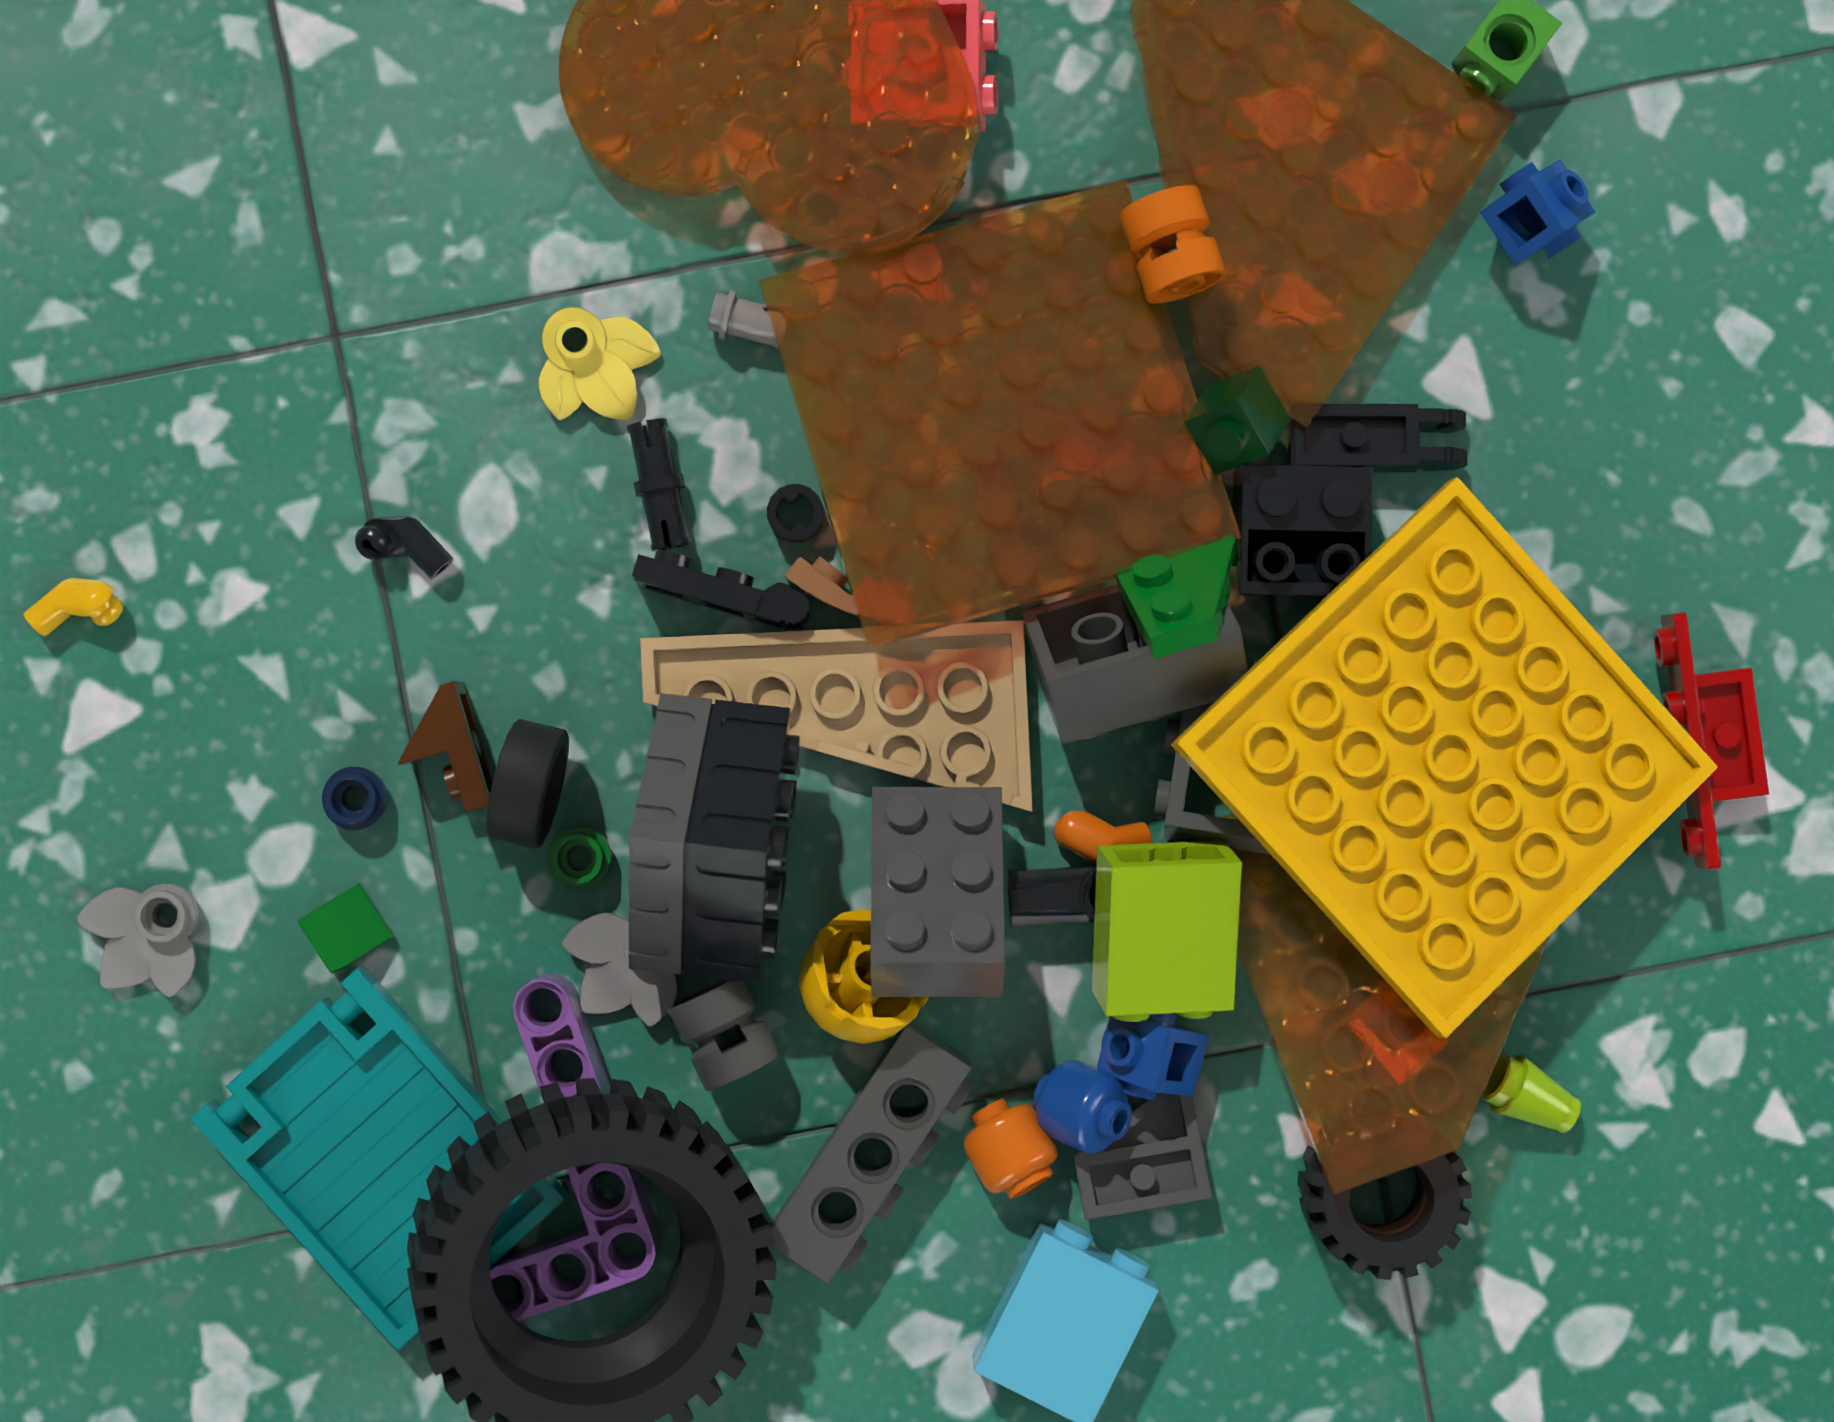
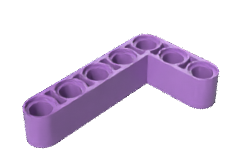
M546 973L523 985L515 995L513 1013L538 1088L539 1086L558 1082L564 1098L576 1096V1080L562 1079L556 1074L552 1065L554 1052L560 1049H567L576 1053L582 1061L583 1072L578 1079L594 1078L601 1093L610 1094L611 1086L586 1014L581 1010L580 997L574 984L563 975ZM536 989H550L558 995L562 1005L561 1014L558 1019L548 1021L541 1019L535 1014L532 1009L531 999ZM607 1162L585 1164L567 1169L586 1226L505 1254L489 1268L491 1283L498 1299L516 1320L521 1321L630 1283L647 1274L659 1254L662 1237L641 1173L622 1165ZM603 1171L616 1173L625 1184V1195L615 1200L603 1198L594 1188V1175ZM624 1232L637 1234L646 1245V1255L634 1260L624 1258L615 1248V1236ZM566 1253L577 1256L585 1266V1277L573 1281L563 1278L555 1268V1257ZM500 1275H510L517 1278L524 1287V1298L513 1302L502 1298L495 1288V1278Z

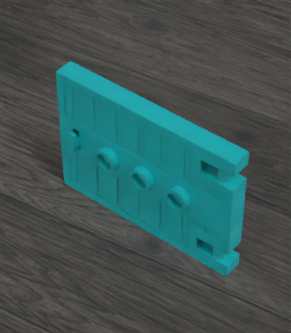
M363 965L354 970L340 983L347 990L342 997L335 1003L329 997L321 1000L225 1087L232 1095L220 1105L214 1099L206 1103L189 1119L393 1347L399 1350L419 1332L407 1268H410L407 1253L409 1232L417 1233L413 1212L418 1197L430 1201L426 1180L435 1165L449 1171L451 1164L446 1149L458 1136L463 1138L470 1146L478 1140L473 1124L474 1121L486 1112L491 1114L498 1125L504 1121ZM365 1010L376 1025L363 1036L351 1022ZM249 1113L261 1126L251 1137L238 1125ZM552 1175L525 1190L506 1208L492 1238L489 1268L567 1198L568 1192Z

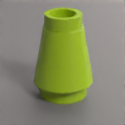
M1508 1054L1499 1055L1489 1065L1481 1082L1480 1095L1483 1100L1490 1103V1108L1495 1113L1549 1129H1555L1560 1133L1568 1132L1580 1115V1100L1572 1096L1523 1055L1511 1057Z

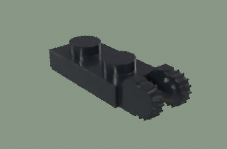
M1293 404L1287 410L1290 416V420L1287 423L1288 465L1373 467V472H1416L1417 469L1424 471H1453L1467 466V450H1464V448L1419 447V431L1453 433L1458 430H1464L1466 428V412H1463V410L1418 408V404Z
M656 549L654 558L640 554L637 556L632 577L638 588L777 628L785 626L786 630L790 628L795 631L798 627L802 629V625L807 624V619L810 618L811 608L809 607L811 603L808 601L809 596L806 597L804 591L800 592L797 587L796 589H791L790 585L778 582L762 591L752 587L754 577L723 567L717 568L715 576L691 569L692 559L661 549Z

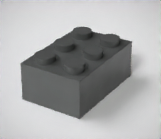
M1117 584L1021 611L1036 674L1062 744L1079 739L1095 738L1104 732L1143 721H1155L1168 714L1203 704H1214L1248 671L1241 628L1229 604L1221 610L1223 623L1218 640L1155 660L1124 603Z
M872 787L870 962L872 997H1003L1005 928L1002 787Z

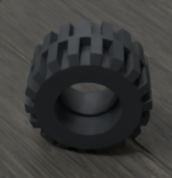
M1376 1105L1362 1106V1114L1354 1115L1348 1110L1337 1115L1340 1123L1332 1129L1325 1124L1316 1133L1321 1140L1315 1149L1309 1145L1307 1146L1302 1156L1307 1163L1306 1171H1298L1297 1185L1303 1191V1197L1299 1198L1302 1212L1310 1222L1308 1225L1338 1261L1340 1259L1343 1260L1351 1270L1362 1275L1368 1270L1377 1279L1391 1280L1392 1272L1399 1271L1406 1279L1419 1275L1416 1265L1424 1261L1431 1269L1443 1261L1437 1252L1445 1244L1454 1250L1460 1242L1461 1238L1454 1232L1457 1224L1468 1226L1471 1212L1463 1206L1464 1199L1472 1198L1471 1184L1462 1176V1173L1467 1170L1462 1158L1451 1149L1453 1145L1443 1135L1417 1116L1413 1117L1402 1109L1389 1107L1388 1111H1383ZM1397 1157L1408 1161L1415 1172L1416 1190L1407 1210L1398 1218L1383 1224H1368L1356 1219L1350 1208V1191L1359 1172L1371 1162L1381 1158Z

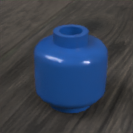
M1079 1060L1065 1061L1055 1069L1046 1072L1039 1080L1033 1096V1109L1037 1112L1038 1124L1047 1136L1086 1154L1102 1152L1114 1140L1122 1138L1127 1132L1132 1118V1110L1128 1104V1094L1123 1093L1122 1080L1115 1078L1111 1073Z

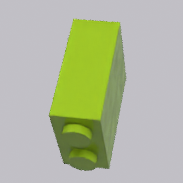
M1225 841L1097 845L1092 992L1106 1016H1112L1115 1019L1126 1022H1139L1148 1019L1150 1014L1176 1013L1184 1018L1202 1019L1211 1016L1213 1011L1234 1010L1242 862Z

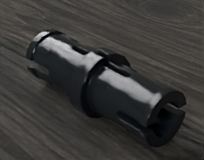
M667 419L646 420L647 425H642L641 422L630 424L627 426V430L630 434L639 481L633 484L636 496L643 497L652 543L650 545L651 551L656 552V549L670 550L672 549L671 546L680 548L692 544L691 538L688 536L679 491L685 488L683 474H676L667 430Z

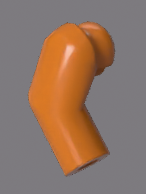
M1072 810L1067 812L1056 822L1054 827V837L1061 847L1071 850L1079 857L1092 863H1097V845L1152 843L1150 829L1144 822L1114 827L1086 811Z

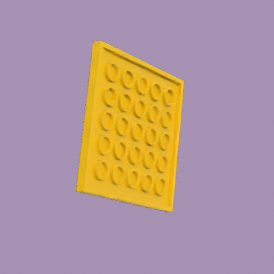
M1458 477L1447 481L1171 744L1437 1037L1447 1038L1718 768Z

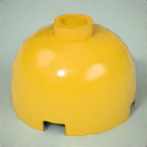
M866 909L841 913L832 919L827 926L822 928L814 936L800 963L799 988L806 1010L817 1025L838 1039L862 1044L885 1040L895 1035L917 1017L920 1009L929 998L872 997L870 963L871 911Z

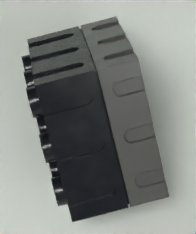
M660 693L655 723L629 835V969L680 975L681 970H684V975L759 983L763 957L775 959L779 919H770L769 915L778 916L779 909H783L787 871H782L781 867L786 866L790 828L780 827V822H789V819H793L797 781L786 780V774L796 775L800 749V736L789 735L790 708L717 699L715 704H712V699Z

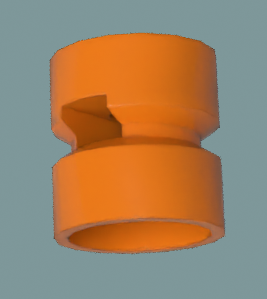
M1182 185L1157 191L1131 203L1119 214L1130 250L1134 253L1142 254V259L1136 265V270L1148 303L1159 304L1186 298L1216 285L1226 277L1227 272L1215 238L1204 236L1203 234L1210 221L1197 186Z

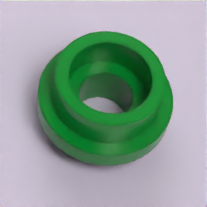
M574 826L563 830L553 839L548 849L547 862L552 876L561 885L574 890H583L597 885L606 877L611 867L612 853L608 841L600 832L586 826ZM577 845L586 847L591 853L592 860L586 869H577L570 862V852Z

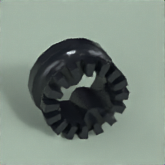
M788 484L779 488L771 496L767 506V520L772 530L781 539L792 543L805 542L808 539L814 538L818 531L821 530L824 521V507L819 496L811 488L801 484ZM801 496L809 500L813 505L814 517L808 527L797 523L790 531L780 524L778 509L785 500L794 504Z

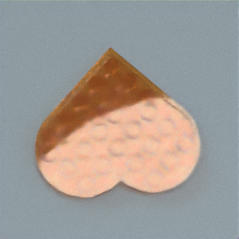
M578 0L568 19L561 42L559 83L568 119L585 148L612 173L628 183L674 197L708 195L738 185L750 205L782 234L806 245L826 249L828 252L841 254L874 252L897 245L922 232L947 210L965 184L963 179L971 164L975 147H978L981 115L975 81L938 0Z

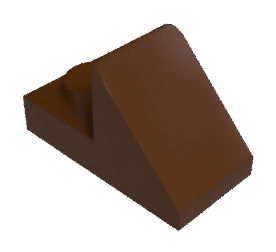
M452 681L440 685L401 755L398 765H409L448 753L451 764L443 767L448 792L454 803L462 801L465 812H470L488 807L493 775L465 682Z

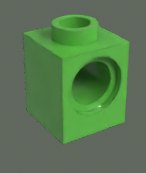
M1498 0L1452 61V64L1461 70V79L1472 90L1484 96H1491L1493 94L1502 101L1517 85L1562 25V22L1533 0ZM1499 36L1507 39L1514 47L1515 60L1506 61L1496 57L1491 51L1489 38Z

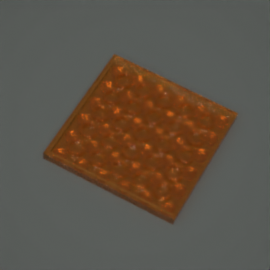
M1126 179L759 280L760 290L868 649L1114 579L1116 574L1132 570L1136 561L1149 555H1163L1171 558L1232 536L1235 537L1236 543L1241 539L1221 474L1215 476L1184 424L1185 419L1198 401L1166 303H1148L1136 270V265L1142 259V254L1134 253L1130 250L1119 218L1121 211L1133 203Z

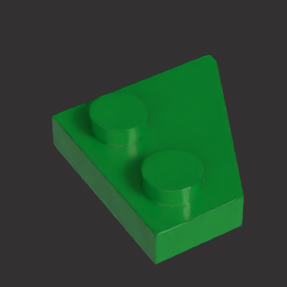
M1233 534L1164 555H1149L1139 559L1132 565L1114 570L1118 591L1154 660L1218 640L1223 623L1221 610L1228 604L1231 592L1229 581L1230 569L1232 566H1237L1239 561L1236 540Z

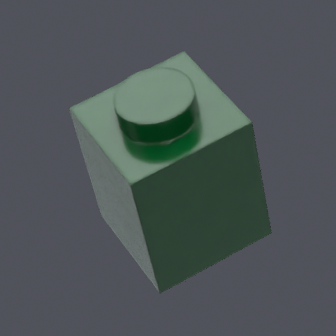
M1258 365L1206 387L1185 419L1184 424L1216 476L1269 455L1289 422L1290 416L1261 366Z

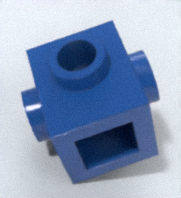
M1561 159L1538 171L1533 162L1524 166L1499 184L1505 194L1480 211L1515 265L1541 249L1548 259L1561 252L1582 237L1575 226L1596 213L1588 201L1589 195L1584 182L1576 173L1568 170Z
M1176 1013L1150 1014L1148 1019L1139 1022L1121 1021L1110 1016L1102 1037V1048L1097 1068L1111 1073L1115 1078L1122 1080L1123 1093L1135 1097L1155 1100L1157 1093L1194 1097L1209 1034L1175 1023Z

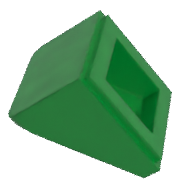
M361 883L356 884L298 920L299 926L332 974L343 970L395 936Z

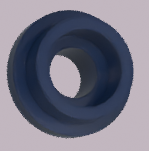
M358 766L346 767L335 772L327 780L322 792V805L328 818L337 826L347 830L365 829L375 824L382 817L387 806V790L381 778L373 771ZM353 786L362 788L366 794V803L360 810L352 809L346 801V794Z

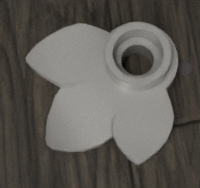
M164 883L154 885L141 893L125 887H116L104 891L92 899L77 917V923L87 931L104 938H109L105 944L101 960L100 984L103 988L119 989L132 987L151 977L160 992L171 998L186 986L192 978L197 958L190 937L198 924L199 909L196 900L185 888L176 884ZM164 903L171 904L176 909L177 920L173 926H166L160 921L159 909Z
M611 913L597 914L577 924L564 938L562 946L568 952L583 961L591 963L586 969L581 987L580 1007L584 1013H611L632 1004L640 1019L651 1027L668 1013L667 1009L674 1005L678 993L675 974L629 969V920Z

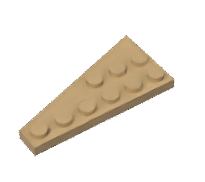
M1023 620L640 638L644 703L658 706L660 693L708 698L712 699V704H715L717 699L790 708L789 735L800 736L801 747L943 787H1002L1003 804L1033 812Z

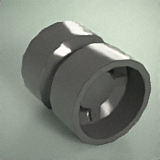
M722 980L667 1009L682 1042L694 1043L696 1047L691 1061L705 1091L719 1088L744 1077L780 1056L779 1049L766 1022L755 1021L751 1015L757 1003L747 982ZM735 1026L739 1039L719 1048L713 1036Z

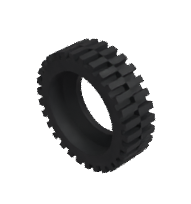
M594 1078L576 1079V1096L564 1098L558 1082L539 1086L543 1104L528 1109L523 1095L520 1093L505 1101L511 1118L499 1125L491 1114L486 1112L473 1122L478 1140L472 1146L458 1136L446 1149L451 1164L449 1171L437 1165L432 1169L426 1180L430 1201L418 1197L413 1212L417 1233L409 1232L407 1253L410 1268H407L418 1331L421 1343H424L427 1360L435 1376L442 1374L446 1393L456 1405L465 1398L469 1416L475 1422H489L493 1416L495 1422H655L669 1413L674 1422L692 1421L694 1417L687 1401L698 1394L710 1407L723 1395L715 1378L720 1370L733 1379H737L746 1366L737 1344L740 1342L752 1348H757L763 1330L753 1312L770 1315L774 1298L764 1280H776V1261L767 1247L775 1245L772 1229L762 1213L766 1210L758 1193L729 1146H726L718 1131L708 1121L702 1124L694 1109L679 1100L673 1108L664 1092L647 1086L643 1098H640L631 1082L612 1079L610 1094H602ZM607 1162L622 1165L643 1174L659 1186L667 1195L675 1209L680 1229V1251L677 1266L666 1291L658 1302L630 1326L613 1334L589 1340H562L544 1336L516 1320L498 1299L489 1273V1255L492 1238L497 1224L509 1204L540 1180L557 1172L580 1165Z

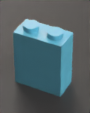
M1040 1220L972 1355L974 1372L1074 1422H1094L1159 1289L1153 1276L1147 1274L1150 1265L1139 1257L1119 1248H1116L1111 1256L1091 1246L1090 1243L1093 1237L1083 1229L1064 1220H1058L1055 1227Z

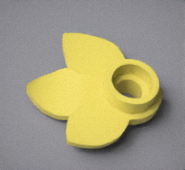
M566 307L560 309L548 318L542 330V346L548 358L538 378L541 398L547 408L559 420L570 416L579 408L582 402L604 417L628 420L634 414L637 399L636 381L632 370L655 361L660 357V349L648 331L627 317L618 316L599 320L593 313L583 308ZM572 327L582 329L586 335L585 346L576 352L568 351L562 343L564 332Z

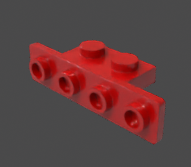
M1686 612L1661 615L1662 628L1654 630V650L1658 665L1660 667L1667 666L1671 690V692L1663 693L1662 705L1718 766L1686 799L1688 818L1681 819L1679 825L1682 849L1686 857H1694L1696 867L1705 870L1720 869L1721 860L1713 802L1769 795L1752 668H1741L1695 675Z

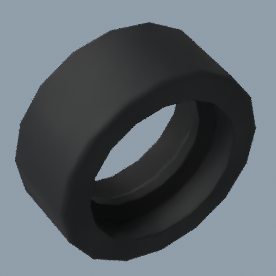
M522 719L517 720L511 726L499 756L489 797L487 833L492 839L538 849L544 843L557 810L567 767L569 735L565 729Z

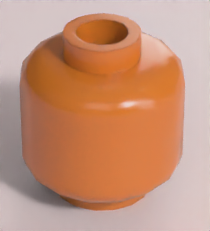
M1003 1098L987 1105L971 1117L976 1128L966 1136L963 1148L988 1192L993 1194L1006 1192L1011 1200L1036 1188L1054 1175L1050 1166L1058 1156V1148L1054 1140L1048 1137L1039 1126L1037 1112L1033 1109V1106L1018 1104L1009 1108L1006 1100Z

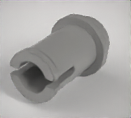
M730 290L728 295L716 292L709 317L708 330L719 332L718 339L725 340L728 334L774 346L776 349L782 350L791 310H783L737 298V291Z

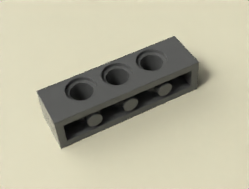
M910 1022L897 1032L771 1222L770 1226L775 1244L771 1245V1247L827 1284H829L838 1269L848 1274L868 1244V1241L862 1238L861 1234L875 1215L883 1221L901 1196L904 1188L896 1182L908 1163L911 1162L919 1167L935 1145L939 1135L931 1129L944 1109L954 1114L972 1089L974 1081L966 1077L972 1069L970 1060L914 1022ZM905 1084H913L920 1087L928 1098L925 1107L913 1115H905L898 1112L890 1100L892 1093L898 1087ZM878 1138L888 1144L892 1151V1156L883 1166L871 1168L863 1165L858 1160L855 1153L856 1147L866 1139ZM843 1192L854 1200L856 1210L852 1216L845 1220H833L823 1213L820 1202L829 1193Z

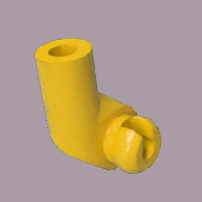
M69 578L56 585L27 609L23 615L35 631L46 637L71 615L90 616L96 625L108 626L121 615L123 602L112 594L113 588L104 581Z

